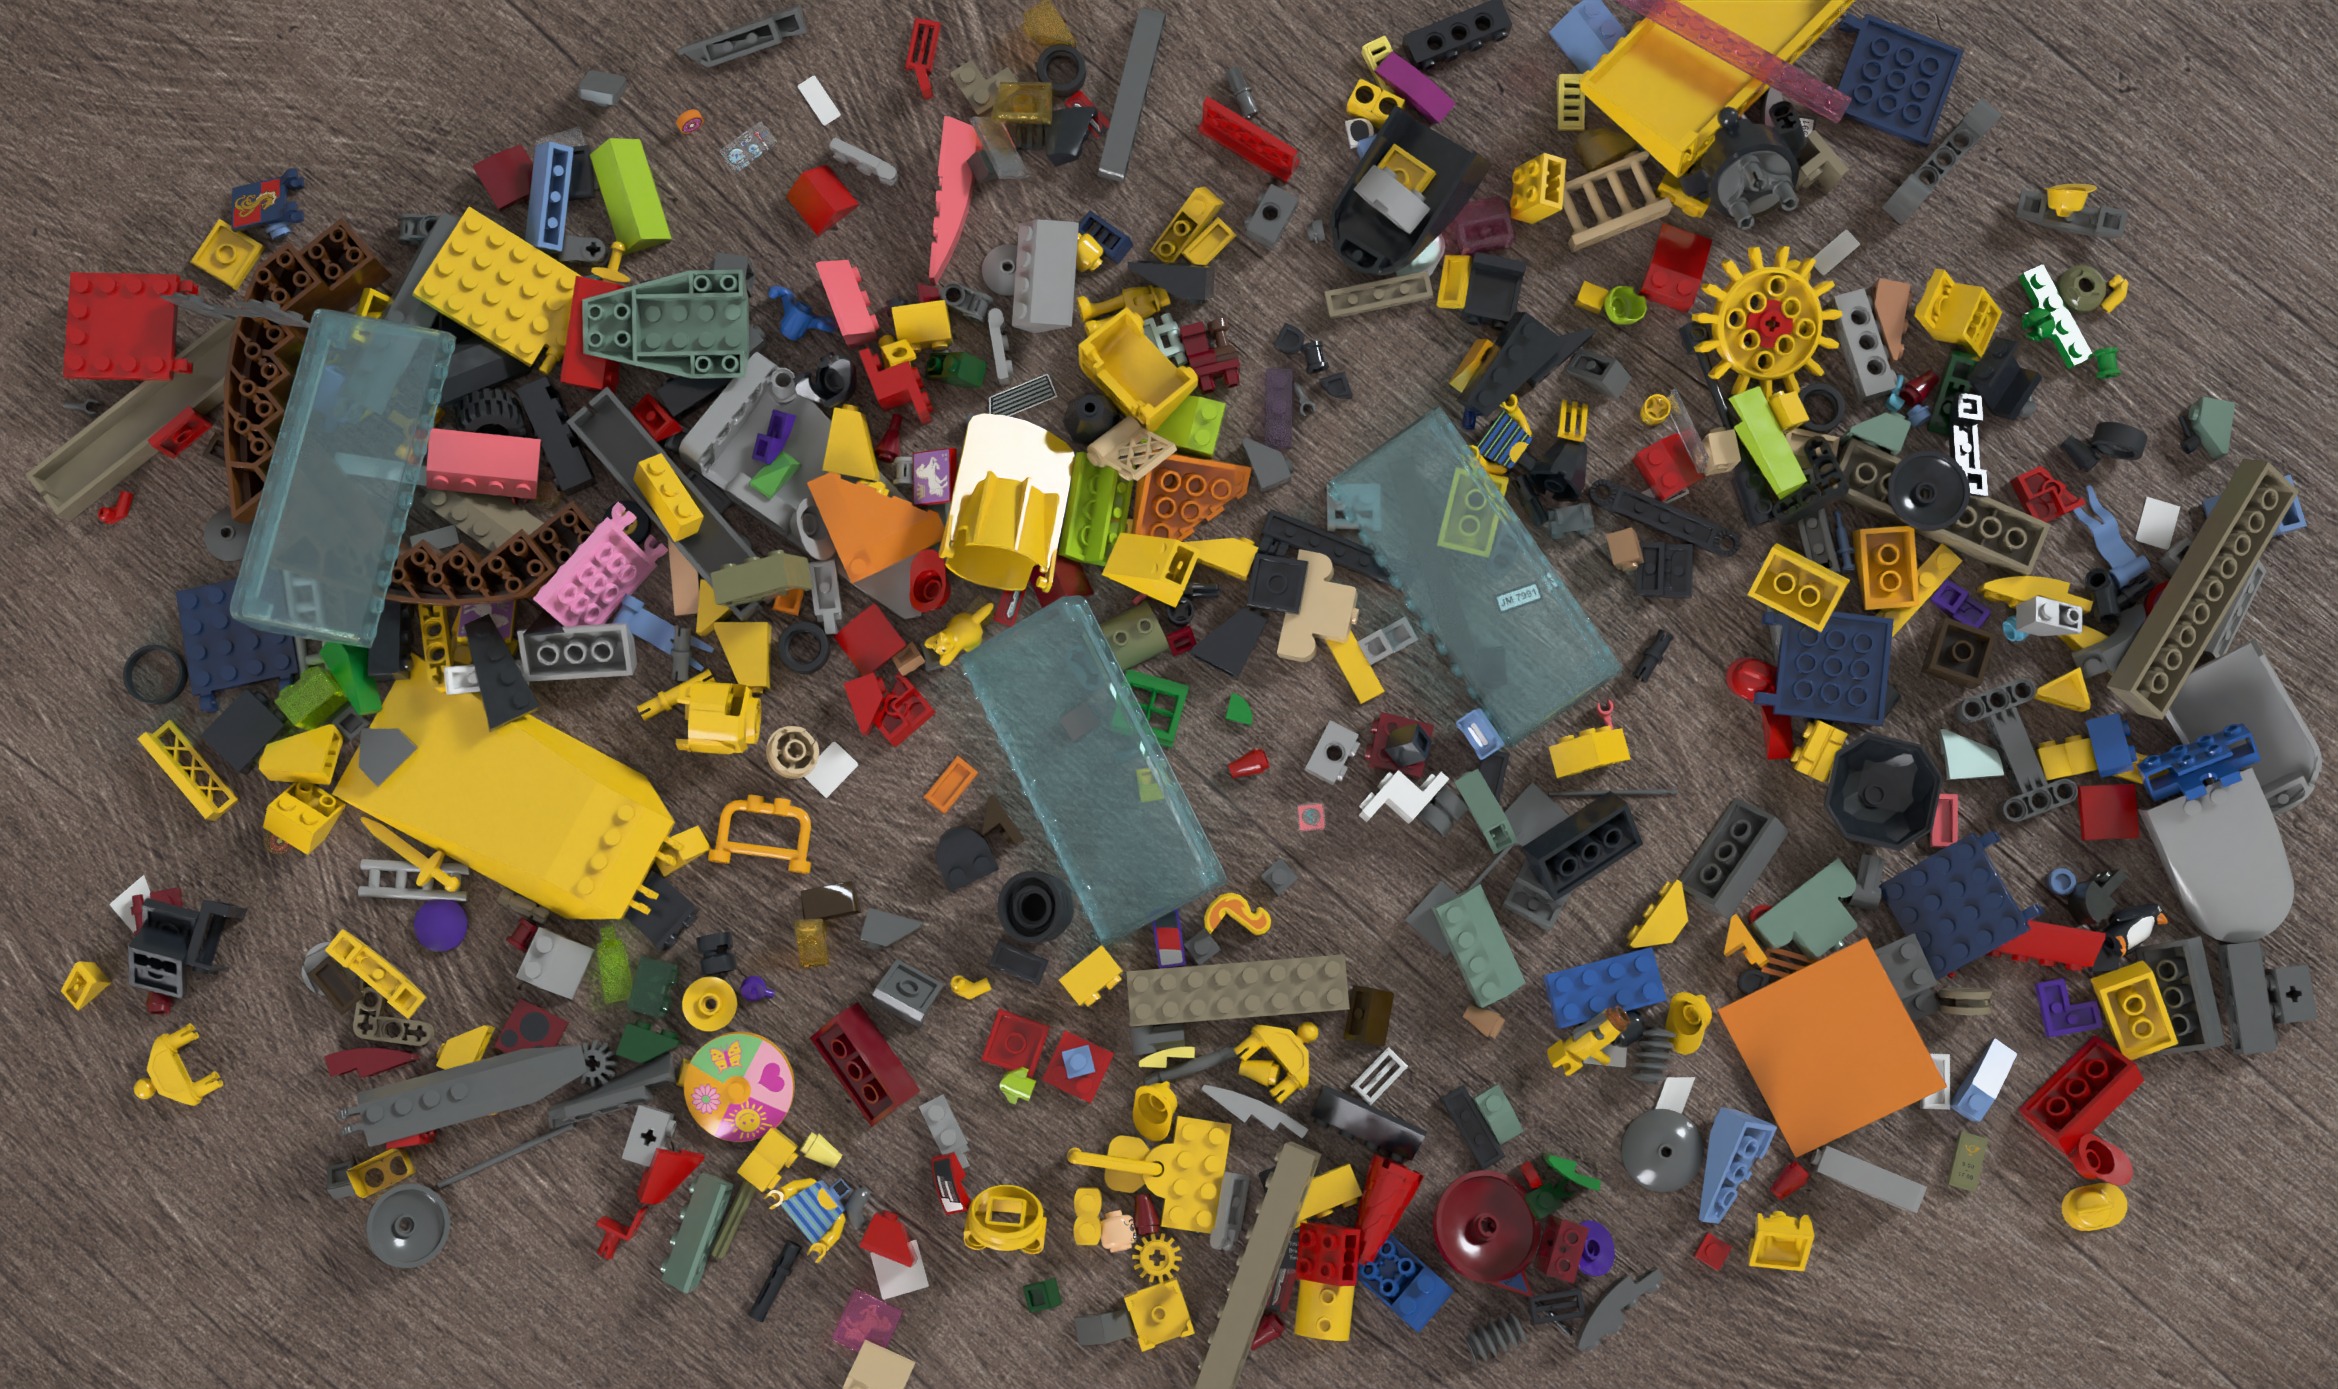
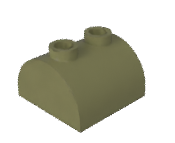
M1147 601L1098 624L1121 672L1170 649L1166 637Z

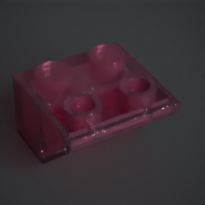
M1500 196L1468 202L1451 222L1459 255L1471 256L1475 252L1485 253L1512 246L1515 239L1509 212Z

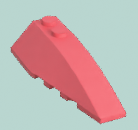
M944 116L938 166L939 186H942V190L936 191V211L939 212V216L934 217L933 236L936 237V241H932L929 269L931 285H937L961 236L969 212L976 178L967 160L975 152L982 151L984 145V138L980 137L977 127L949 116Z

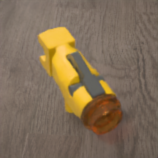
M1619 1006L1605 1009L1596 1017L1591 1018L1586 1024L1574 1029L1573 1035L1566 1042L1559 1040L1548 1048L1547 1054L1550 1063L1554 1068L1562 1064L1566 1076L1572 1075L1583 1067L1581 1061L1586 1060L1589 1056L1602 1065H1608L1611 1058L1601 1049L1615 1040L1620 1033L1627 1030V1025L1630 1024L1628 1015Z

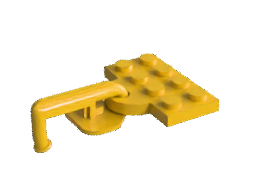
M1176 1116L1172 1143H1163L1149 1150L1142 1139L1120 1135L1111 1140L1107 1155L1082 1152L1079 1148H1071L1067 1153V1159L1073 1164L1105 1168V1183L1110 1189L1115 1191L1133 1193L1145 1184L1154 1195L1164 1198L1160 1226L1211 1234V1231L1215 1228L1232 1124Z

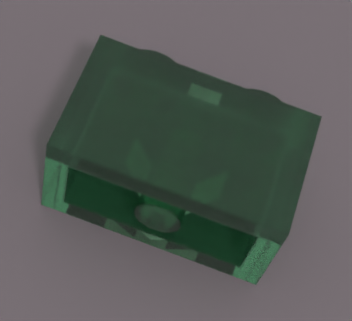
M641 956L627 1010L660 1018L664 1017V1013L668 1014L672 1004V998L669 997L671 987L676 986L679 978V971L676 970L677 965Z

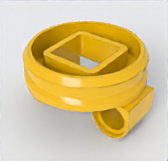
M998 1185L982 1191L972 1200L969 1211H967L964 1228L965 1245L975 1250L988 1247L1001 1251L1021 1249L1027 1254L1040 1253L1044 1248L1047 1217H1043L1041 1202L1028 1190L1014 1185ZM992 1211L1021 1213L1020 1223L993 1222Z

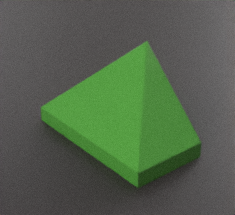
M781 451L771 465L766 464L749 482V485L769 499H772L798 471L802 463Z

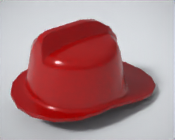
M926 549L919 552L911 563L910 603L919 612L942 609V606L951 595V584L946 578L945 560L939 557V552L936 550Z
M1744 657L1737 659L1731 663L1727 670V685L1735 695L1753 702L1754 693H1775L1777 668L1755 658Z
M2093 1134L2083 1135L2079 1140L2078 1146L2068 1156V1160L2074 1164L2077 1172L2086 1179H2101L2112 1185L2123 1186L2130 1182L2133 1176L2132 1164L2127 1155L2115 1145Z

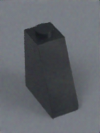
M1243 607L1193 646L1190 656L1238 680L1268 619L1264 618L1265 614L1256 608L1250 607L1248 610Z

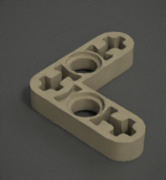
M361 978L359 992L363 995V998L356 1003L353 1021V1031L359 1038L414 1046H425L433 1040V1026L425 1021L383 1016L386 998L373 987H367L368 983ZM369 992H375L378 996V1003L374 1007H368L365 1003V996ZM363 1010L367 1012L376 1011V1016H369V1024L373 1025V1029L368 1030L367 1034H365V1029L361 1028V1024L367 1022L368 1015L363 1014ZM393 1022L398 1023L401 1028V1032L396 1038H391L387 1033L389 1024ZM421 1026H423L422 1030L427 1032L426 1037H422L420 1041L418 1036L407 1035L408 1029L420 1030Z

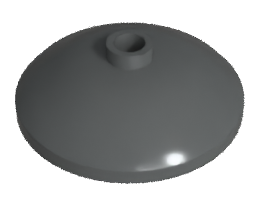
M1669 1109L1646 1111L1637 1116L1628 1125L1622 1137L1621 1158L1626 1171L1635 1182L1649 1190L1670 1192L1680 1189L1694 1179L1702 1165L1704 1147L1701 1135L1696 1126L1686 1116ZM1667 1146L1670 1149V1154L1663 1157L1661 1150Z
M402 1184L392 1187L382 1193L371 1206L366 1218V1238L373 1253L384 1263L398 1268L421 1266L432 1260L442 1250L448 1239L450 1216L447 1206L442 1198L428 1187L418 1184ZM402 1220H405L407 1228L402 1231L399 1228V1224Z

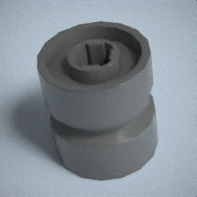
M1443 786L1433 797L1434 803H1428L1418 814V817L1441 837H1444L1453 828L1452 821L1454 819L1460 820L1469 810L1467 805L1458 796Z

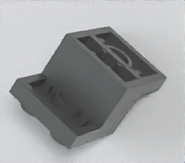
M1915 933L1874 950L1912 1022L1939 1011V1006L1930 987L1937 985V981Z

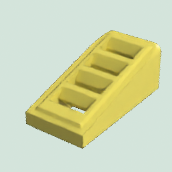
M1382 36L1365 44L1362 47L1361 54L1379 88L1394 94L1395 92L1389 86H1386L1385 82L1374 72L1378 67L1376 62L1385 59L1391 51L1393 52L1386 36ZM1381 49L1383 50L1382 52H1380V53H1378V54H1376V55H1374V56L1372 55L1373 53H1375V52H1377V51H1379V50H1381Z
M1560 74L1557 78L1558 131H1584L1585 95L1580 91L1581 84L1579 83L1583 74ZM1564 86H1577V88H1564ZM1564 95H1577V99H1564ZM1564 106H1578V110H1564ZM1564 117H1578V121H1564Z

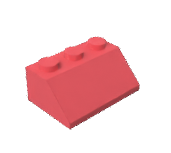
M849 260L820 261L815 263L848 349L850 350L879 339L876 330H879L880 326L875 314L870 316L867 306L871 305L866 290L861 292L858 286L862 279L857 266L852 268Z

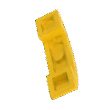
M344 929L337 934L324 950L341 965L351 969L388 1000L387 1002L407 1019L411 1018L427 998L393 965Z

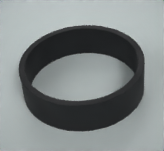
M147 645L137 649L130 655L123 670V681L127 691L135 699L151 705H162L176 699L184 690L188 678L187 667L183 658L174 650L161 645ZM150 651H168L178 664L179 677L177 684L165 697L157 700H146L136 692L133 686L132 672L134 666L144 654Z

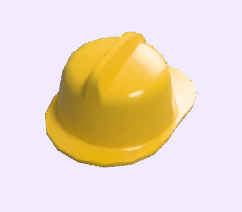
M2062 184L2051 188H2044V190H2047L2048 207L2056 210L2057 216L2068 217L2072 212L2081 211L2084 208L2089 192L2097 189L2096 186L2089 184Z
M1679 992L1671 999L1665 1030L1677 1034L1675 1038H1668L1667 1040L1674 1045L1672 1049L1677 1053L1684 1055L1692 1054L1701 1045L1705 1029L1712 1019V1011L1704 995L1696 996L1688 992Z
M1168 1081L1154 1083L1150 1086H1140L1135 1093L1133 1122L1139 1133L1151 1141H1162L1168 1136L1172 1116L1177 1107V1098L1170 1089Z
M2110 1183L2082 1186L2070 1190L2064 1196L2061 1204L2062 1215L2072 1228L2080 1231L2112 1227L2119 1224L2125 1217L2127 1199L2117 1186Z

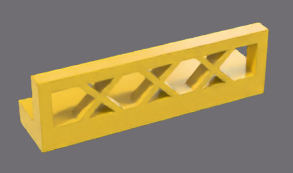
M168 720L153 734L145 732L138 738L139 742L205 819L216 821L240 800L172 720ZM171 730L176 735L175 747L165 746L159 738ZM169 750H174V756ZM180 751H189L193 755L191 767L182 766L179 763ZM186 770H191V776ZM197 771H206L210 775L208 787L199 786L196 783ZM214 790L223 791L229 798L219 808L213 803Z

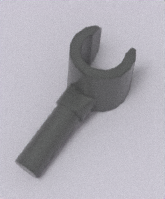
M1298 382L1293 383L1292 385L1301 404L1299 406L1300 415L1306 417L1303 411L1304 405H1309L1314 414L1316 411L1314 403L1307 401Z
M2032 395L2018 414L2020 418L2030 417L2036 410V403L2033 401Z
M88 399L84 403L65 401L63 406L64 408L85 411L89 416L97 417L99 414L97 412H90L89 408L93 404H101L95 399Z

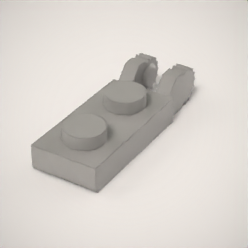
M838 138L832 139L829 147L834 159L843 164L850 162L857 166V170L866 175L873 173L879 176L880 182L887 184V186L896 185L899 176L895 167Z
M994 308L989 311L987 317L999 385L1005 386L1010 385L1009 376H1013L1014 373L1011 360H1006L1005 351L1009 350L1007 334L1002 335L1006 328L1002 311Z
M1224 1171L1215 1228L1211 1231L1210 1246L1215 1250L1223 1248V1250L1230 1252L1236 1248L1239 1231H1241L1250 1181L1248 1175Z

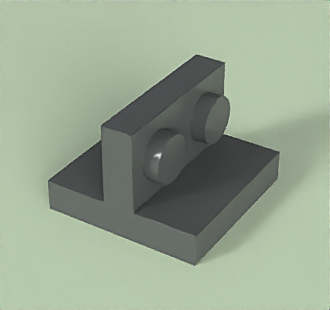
M896 959L875 988L872 995L875 998L872 1003L920 1029L926 1020L932 1004L941 993L944 984Z

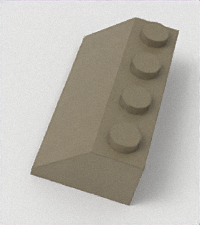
M430 489L421 501L491 552L496 550L519 530L523 529L530 535L544 524L526 510L514 504L506 496Z

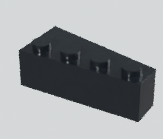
M1514 312L1456 401L1476 416L1488 417L1567 342L1529 313Z
M543 377L516 389L523 403V410L533 425V434L536 439H541V445L544 449L542 453L547 466L552 467L555 473L552 479L557 490H562L566 495L571 496L598 484L577 433L567 423L570 416L555 385L547 377Z

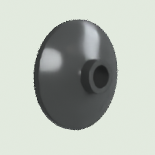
M225 509L213 515L204 530V542L207 549L213 556L223 561L243 559L251 553L258 539V530L255 522L251 520L247 524L238 523L232 519L231 509ZM230 529L231 535L225 538V530Z

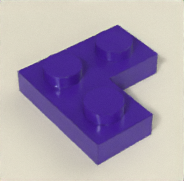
M2064 978L2034 983L2046 1037L2103 1027L2097 1000L2070 1005Z

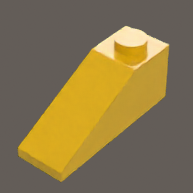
M1240 537L1239 540L1226 538L1183 542L1201 550L1196 561L1197 563L1246 581L1254 563L1255 553L1258 550V547L1254 546L1255 542L1244 537Z

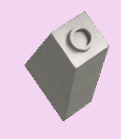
M1822 1145L1819 1149L1816 1148L1810 1159V1163L1813 1164L1811 1171L1905 1211L1917 1213L1927 1189L1924 1185L1829 1146Z

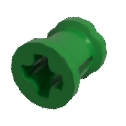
M2117 347L2101 348L2093 352L2094 357H2097L2099 372L2096 373L2097 379H2108L2121 375V370L2117 366L2116 354L2119 353Z

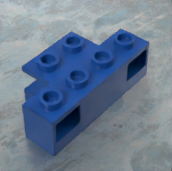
M2242 723L2226 726L2223 731L2213 735H2203L2193 743L2177 745L2162 755L2149 756L2143 762L2136 765L2145 789L2154 802L2182 792L2186 799L2190 801L2207 794L2202 783L2205 779L2214 777L2215 781L2219 779L2222 786L2227 787L2242 781L2238 769L2259 762L2261 758L2251 732ZM2239 740H2246V744L2233 749L2227 747V745ZM2168 768L2170 773L2149 781V775Z

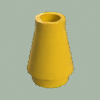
M1241 1060L1239 1075L1267 1087L1270 1085L1276 1086L1281 1065L1276 1064L1274 1060H1247L1246 1062Z

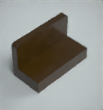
M1353 985L1343 1039L1385 1046L1394 993Z

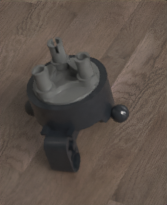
M1780 101L1770 107L1769 115L1773 127L1753 124L1748 119L1738 120L1739 115L1735 108L1730 106L1723 107L1717 114L1718 123L1722 128L1715 132V141L1708 148L1702 159L1696 161L1682 176L1677 178L1683 193L1687 196L1698 195L1700 201L1709 197L1715 209L1722 215L1735 219L1737 226L1741 227V230L1750 229L1754 225V218L1766 215L1780 205L1786 211L1795 209L1799 203V199L1793 191L1799 177V167L1796 159L1801 157L1799 150L1806 146L1807 140L1800 118L1793 105L1788 101Z

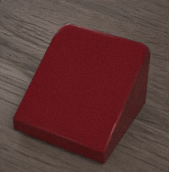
M921 283L917 284L916 290L919 303L940 301L939 291L936 287Z

